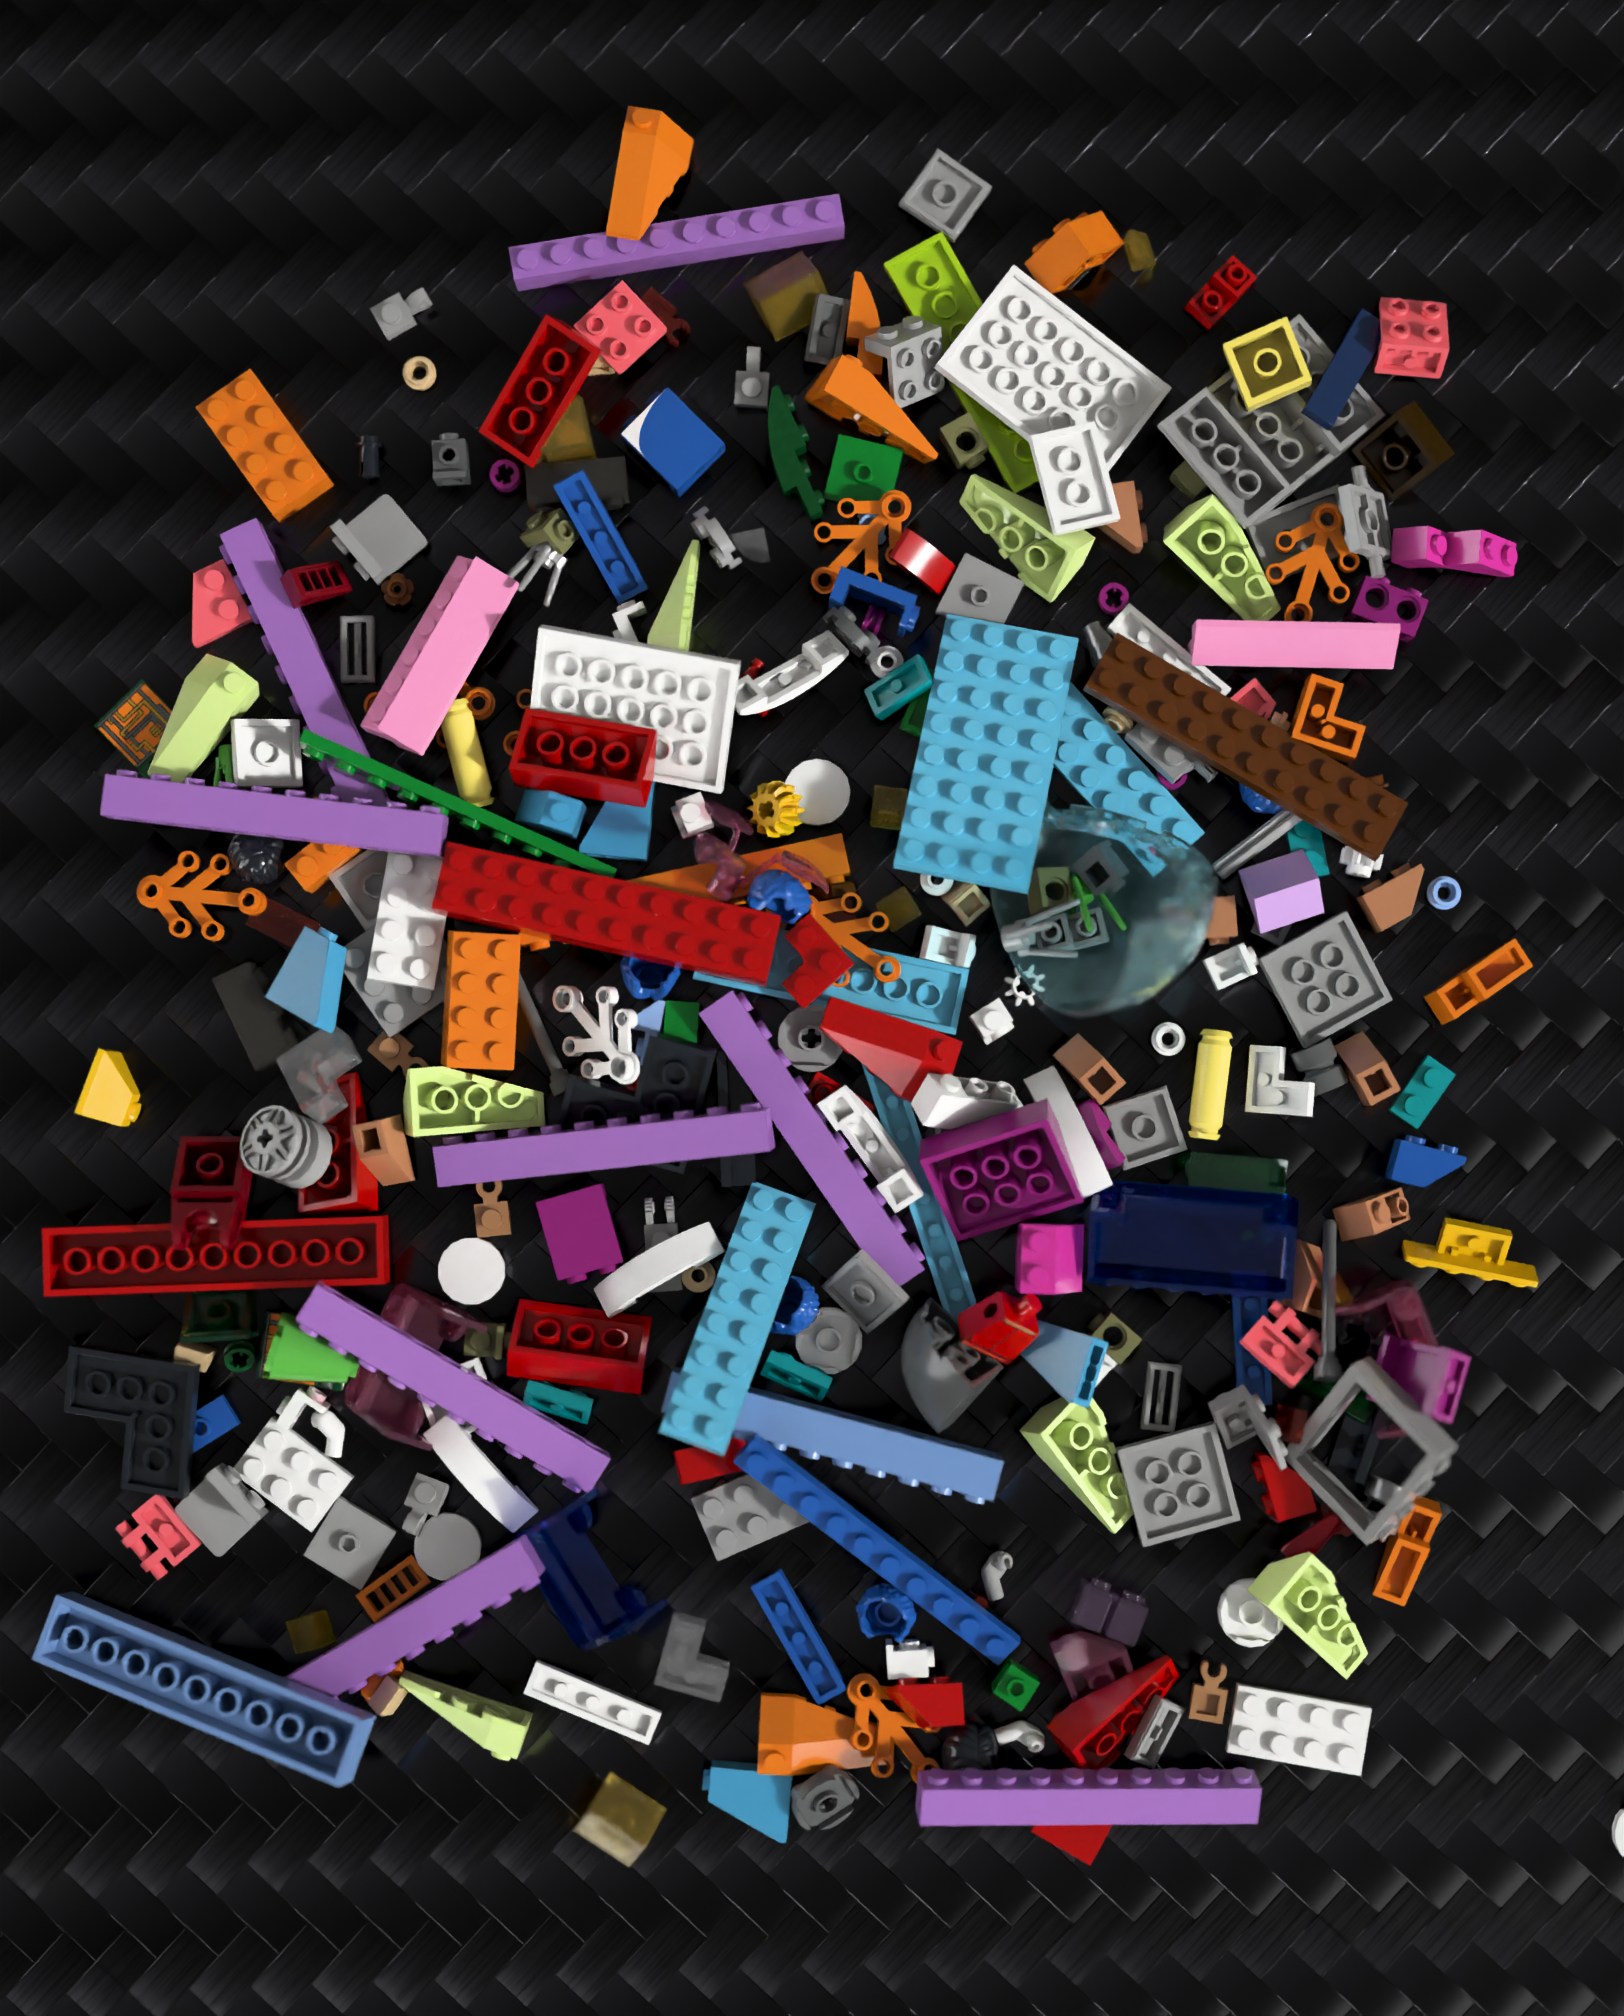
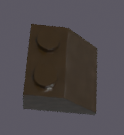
M1415 401L1398 410L1351 450L1361 464L1365 466L1367 472L1391 503L1455 454Z

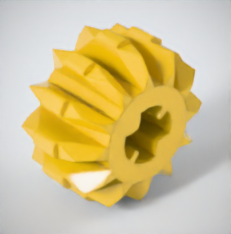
M780 780L762 783L757 786L758 792L749 795L753 805L746 808L753 812L750 823L758 824L757 833L767 834L771 838H780L781 836L794 833V826L802 824L798 815L805 811V809L799 807L798 802L803 796L794 794L795 786L785 784Z

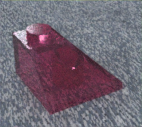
M1084 1631L1064 1635L1057 1641L1049 1643L1073 1702L1134 1672L1124 1644Z

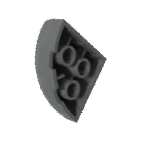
M932 1297L928 1298L918 1309L906 1329L901 1350L904 1381L913 1402L922 1416L937 1433H940L956 1421L1004 1367L996 1359L962 1343L958 1322Z

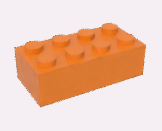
M251 369L245 371L196 406V409L279 523L285 521L334 486Z
M448 930L441 1065L444 1067L514 1070L521 935L514 933Z

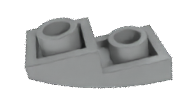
M1097 907L1088 910L1093 925V930L1090 932L1086 929L1081 912L1069 916L1062 913L1034 923L1033 925L1048 921L1052 923L1051 928L1035 932L1038 948L1072 951L1110 942L1101 908Z

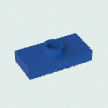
M224 1394L196 1411L193 1453L241 1423Z

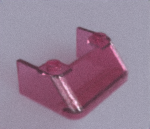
M1410 1280L1392 1282L1336 1308V1316L1365 1312L1386 1302L1400 1339L1440 1348L1420 1291ZM1432 1419L1436 1424L1439 1423V1422H1441V1421ZM1397 1423L1376 1432L1378 1439L1409 1436Z
M404 1283L398 1284L392 1290L380 1315L383 1319L437 1351L443 1339L455 1342L466 1333L468 1327L484 1333L488 1329V1326L464 1310ZM359 1364L356 1377H351L344 1394L345 1405L386 1437L430 1451L433 1445L417 1433L425 1419L423 1405L416 1400L418 1392L408 1386L405 1390H402L387 1380L389 1375L379 1369L374 1373Z

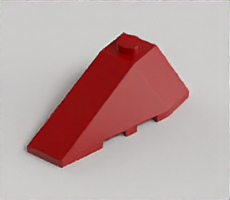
M832 996L828 999L819 1029L846 1053L852 1054L867 1067L866 1070L873 1076H878L890 1087L889 1090L897 1097L912 1102L928 1073L953 1074L963 1044L962 1041L936 1030Z
M1165 1655L1071 1703L1065 1710L1057 1713L1052 1722L1046 1727L1055 1743L1077 1769L1099 1770L1101 1768H1109L1121 1755L1122 1751L1119 1749V1746L1128 1734H1135L1141 1717L1148 1709L1154 1695L1157 1694L1163 1698L1180 1675L1172 1659Z

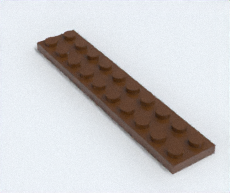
M1116 633L1083 689L1086 693L1374 862L1380 857L1409 804L1307 743L1291 738L1292 735L1119 633Z

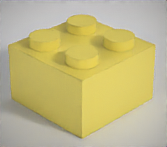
M1287 316L1223 344V352L1247 412L1311 386L1312 378Z

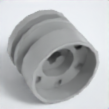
M270 1105L259 1110L249 1119L242 1132L240 1141L241 1159L246 1168L255 1174L273 1179L290 1188L299 1189L313 1185L323 1176L330 1164L333 1151L332 1139L325 1126L282 1106Z

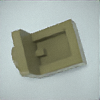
M559 508L545 514L538 512L526 522L528 528L519 538L527 548L548 541L557 554L561 555L566 553L580 534L564 511Z

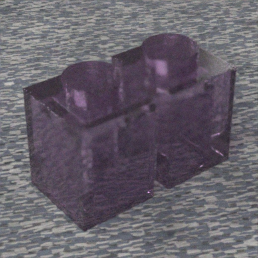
M1093 1577L1092 1581L1082 1578L1068 1614L1070 1621L1100 1633L1113 1601L1102 1630L1106 1632L1105 1635L1107 1637L1134 1647L1149 1611L1147 1605L1142 1602L1143 1597L1124 1589L1123 1594L1111 1591L1112 1584L1097 1577Z

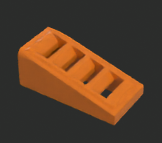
M411 1554L356 1594L355 1597L372 1621L376 1623L431 1581ZM406 1566L418 1581V1584L412 1586L402 1571ZM394 1575L399 1578L407 1590L403 1595L390 1579ZM383 1583L386 1584L396 1599L392 1603L389 1602L379 1587ZM372 1591H374L385 1607L381 1611L377 1609L368 1596Z

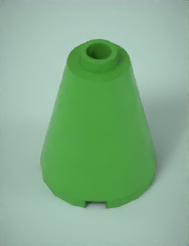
M282 1312L278 1322L279 1327L273 1337L266 1360L263 1378L347 1383L348 1377H356L360 1358L355 1357L349 1351L346 1355L335 1351L328 1345L330 1340L320 1334L316 1338L308 1335L299 1328L301 1323L296 1321L295 1316Z

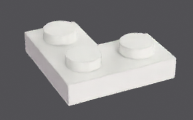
M1250 1045L1245 1112L1313 1116L1315 1083L1284 1081L1286 1047Z

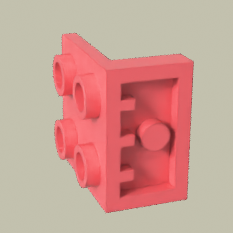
M623 280L573 325L575 330L589 338L602 350L600 356L619 375L667 332V327Z
M1382 297L1379 302L1381 340L1374 361V373L1440 379L1450 349L1446 304L1434 301Z

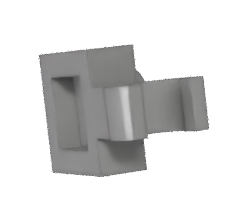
M422 287L411 293L406 300L398 292L370 309L389 341L417 325L413 315L429 308L433 304Z
M747 346L746 371H736L735 407L768 408L770 374L768 372H760L761 347Z
M417 1472L404 1502V1505L412 1508V1510L407 1515L402 1529L419 1537L427 1516L438 1517L450 1486Z

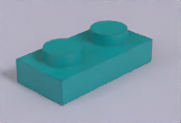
M917 654L866 688L864 692L875 717L882 721L930 689L934 682L925 659Z
M1301 820L1285 833L1288 852L1292 853L1303 849L1318 877L1329 875L1321 830Z
M1426 1055L1388 1108V1111L1412 1128L1418 1129L1456 1074L1431 1056Z
M771 1350L760 1373L764 1377L819 1402H822L833 1379L818 1367H808L795 1361L787 1353L775 1352Z
M528 1380L523 1402L537 1410L587 1425L594 1399L587 1397L586 1394L580 1391L571 1390L568 1392L555 1388L553 1384L546 1381L535 1382Z

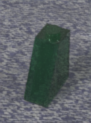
M1191 1152V1157L1186 1161L1185 1176L1189 1178L1188 1185L1285 1194L1288 1160Z

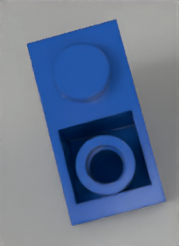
M1406 1135L1405 1140H1394L1385 1178L1424 1188L1464 1165L1467 1157L1457 1155L1458 1148L1438 1144L1437 1149L1424 1146L1425 1139Z

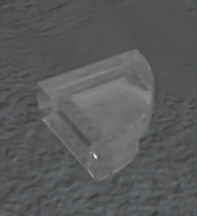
M764 528L731 534L736 549L744 557L759 563L770 562Z

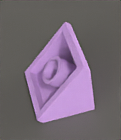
M1303 849L1238 870L1259 934L1324 913L1319 877Z

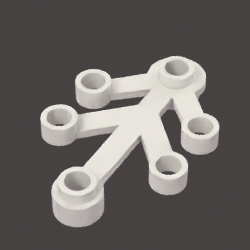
M566 985L557 987L552 997L555 1009L559 1012H572L592 1037L588 1039H582L579 1036L566 1037L562 1044L564 1054L567 1056H581L584 1052L603 1051L610 1060L608 1062H601L599 1059L584 1060L581 1064L582 1076L589 1079H599L602 1075H610L612 1079L620 1084L633 1083L640 1072L639 1059L632 1052L631 1029L636 1026L638 1020L636 1012L633 1009H619L616 1012L614 1021L618 1027L617 1046L613 1041L612 1006L616 1005L619 999V994L615 987L601 986L596 992V1001L599 1004V1023L583 1005V994L577 987Z

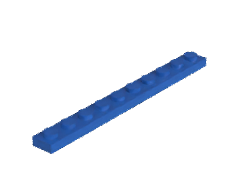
M755 1433L736 1454L733 1463L999 1666L1020 1644V1636L760 1435Z

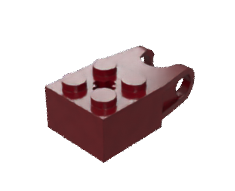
M181 1136L170 1190L172 1195L171 1233L175 1250H185L191 1238L197 1232L204 1229H214L220 1232L219 1237L220 1243H222V1250H232L235 1247L246 1215L253 1172L246 1168L241 1159V1136Z

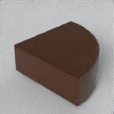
M851 881L828 884L808 891L809 895L815 897L819 902L840 898L848 892L856 893L854 882L851 883Z

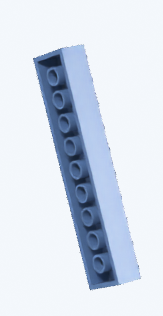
M675 1366L672 1371L661 1411L663 1413L667 1411L682 1371L680 1367ZM749 1386L733 1430V1437L740 1440L749 1441L757 1433L778 1450L786 1451L787 1446L799 1449V1455L819 1460L820 1455L831 1457L833 1460L832 1464L852 1469L853 1464L864 1466L865 1472L874 1476L885 1478L886 1473L897 1475L898 1481L907 1485L918 1486L920 1481L930 1484L931 1490L937 1493L951 1495L952 1490L961 1492L965 1496V1500L978 1504H984L985 1499L994 1501L1004 1463L1000 1453Z
M73 1591L56 1594L32 1660L337 1787L352 1782L376 1717L374 1714Z

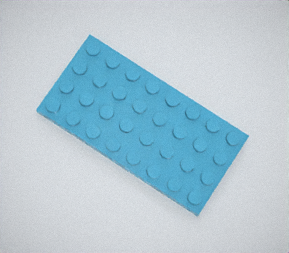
M952 614L946 615L933 676L934 684H932L893 868L1028 894L1079 638Z

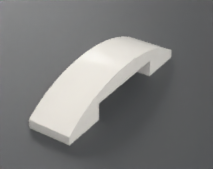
M827 630L802 644V653L755 680H752L749 675L739 679L734 709L739 715H750L788 702L813 687L831 673L849 655V650Z
M1054 1065L1023 1079L1034 1103L1048 1098L1060 1126L1083 1198H1087L1112 1186L1113 1183L1094 1141Z
M844 1085L817 1103L836 1132L841 1129L878 1181L876 1187L895 1213L923 1196L922 1189L915 1175L892 1138L874 1114L852 1090Z
M706 1222L679 1233L633 1258L601 1281L594 1288V1291L607 1317L610 1319L638 1303V1297L692 1266L698 1268L722 1254L725 1250L711 1223Z
M445 1414L423 1433L438 1456L463 1486L491 1515L512 1533L539 1511L517 1485L514 1487L471 1440L472 1435L467 1432L462 1424L455 1422Z

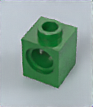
M666 1000L664 1034L699 1043L701 1003Z
M1008 1657L991 1683V1688L995 1695L1022 1712L1040 1685V1681L1036 1674Z

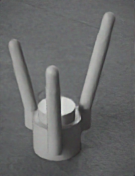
M545 541L532 546L530 551L506 575L514 578L532 558L535 560L517 587L521 592L534 577L540 566L551 569L554 565L555 567L543 602L544 606H549L561 570L567 559L563 557V554H557L549 542Z
M1077 898L1026 919L1016 920L1014 924L1003 926L1001 929V940L1004 949L1007 952L1017 951L1019 957L1029 955L1061 958L1078 957L1076 951L1030 948V945L1035 943V932L1051 928L1052 923L1049 921L1035 925L1031 924L1080 904V900Z

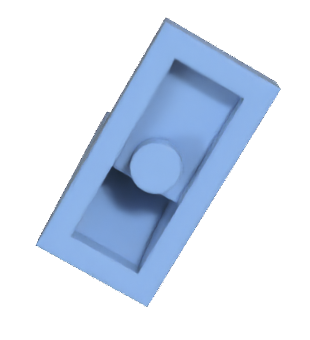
M658 1000L637 1014V1024L633 1029L646 1032L645 1038H638L635 1051L636 1056L640 1058V1065L643 1064L651 1031L662 1033L666 1001Z

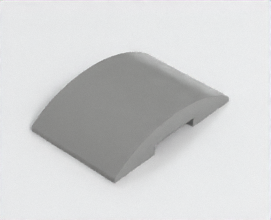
M1300 314L1289 323L1312 378L1311 386L1247 412L1230 370L1208 388L1205 387L1157 426L1244 529L1262 518L1308 482L1385 416L1383 411L1359 383H1357L1335 424L1329 431L1301 413L1334 354Z

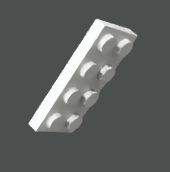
M388 852L367 980L435 990L447 917L435 914L431 907L443 858Z
M1236 1683L1225 1750L1233 1754L1361 1776L1372 1708L1367 1705Z

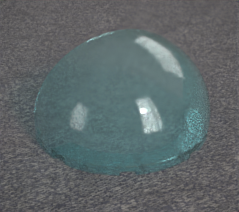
M1046 802L1032 871L1043 867H1069V874L1076 871L1071 865L1094 845L1109 839L1112 843L1110 847L1130 873L1123 878L1127 884L1112 896L1108 892L1104 894L1120 915L1127 929L1122 931L1098 897L1094 896V900L1087 904L1088 910L1097 907L1101 908L1110 942L1072 950L1078 953L1076 958L1033 955L1019 957L1017 951L1008 952L1022 979L1048 1006L1058 1012L1075 1017L1099 1015L1121 1010L1138 1004L1161 991L1176 979L1192 961L1207 935L1212 920L1218 887L1217 878H1214L1212 875V865L1198 850L1166 830L1162 831V835L1146 829L1147 822L1131 816L1076 804H1070V810L1055 809L1049 802ZM990 887L993 911L1000 934L1003 926L1014 924L1016 920L1031 917L1027 894ZM1045 889L1047 896L1054 900L1052 892ZM1075 906L1076 913L1081 912L1079 906ZM1068 910L1064 912L1066 916H1069ZM1036 937L1035 943L1030 945V948H1038Z

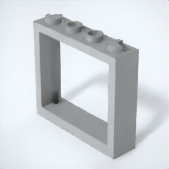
M1370 1356L1349 1367L1286 1448L1288 1455L1284 1456V1459L1365 1545L1377 1539L1383 1542L1389 1534L1395 1532L1397 1528L1394 1523L1398 1518L1400 1520L1405 1518L1414 1509L1415 1505L1412 1501L1417 1496H1423L1433 1486L1434 1482L1431 1478L1436 1473H1442L1450 1465L1449 1462L1451 1460L1449 1457L1458 1447L1430 1417L1421 1414L1422 1409ZM1362 1388L1427 1453V1456L1376 1518L1312 1453Z

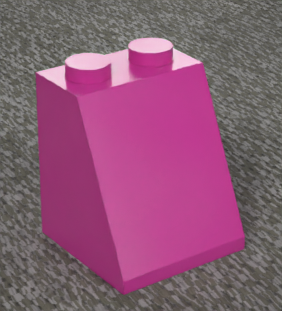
M1017 1223L1014 1289L1019 1293L1055 1295L1082 1292L1084 1224Z

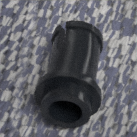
M372 435L358 436V442L355 443V447L358 448L359 452L358 477L366 479L380 478L379 448H382V443H379V437Z

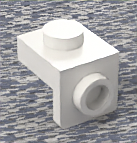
M631 600L617 607L618 612L612 614L618 628L612 631L614 638L638 642L629 620L646 614L647 611L643 601L636 603L635 600Z
M926 925L919 958L956 967L969 968L976 953V935Z
M1244 942L1203 960L1216 991L1258 973L1255 967L1259 965L1256 953L1251 946L1246 947Z
M303 1386L297 1389L292 1398L287 1395L276 1411L280 1417L275 1424L287 1431L293 1427L307 1404L322 1414L328 1410L331 1404L325 1401L327 1396L317 1388L309 1386L307 1389Z

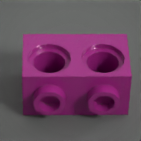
M1366 575L1359 583L1346 619L1356 623H1400L1399 640L1408 643L1416 635L1429 600L1421 597L1422 593L1410 587L1400 589L1390 585L1391 581L1385 577L1373 579ZM1366 593L1376 594L1380 599V606L1377 608L1369 606L1365 599ZM1398 605H1405L1410 609V620H1404L1398 616Z

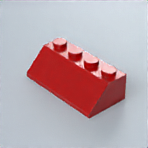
M546 314L478 432L528 466L534 468L602 350L589 338L562 320Z
M526 708L509 769L514 784L518 787L552 791L559 794L646 808L654 778L657 730Z
M519 1299L508 1347L507 1376L641 1395L652 1317L619 1313L609 1319L604 1310Z

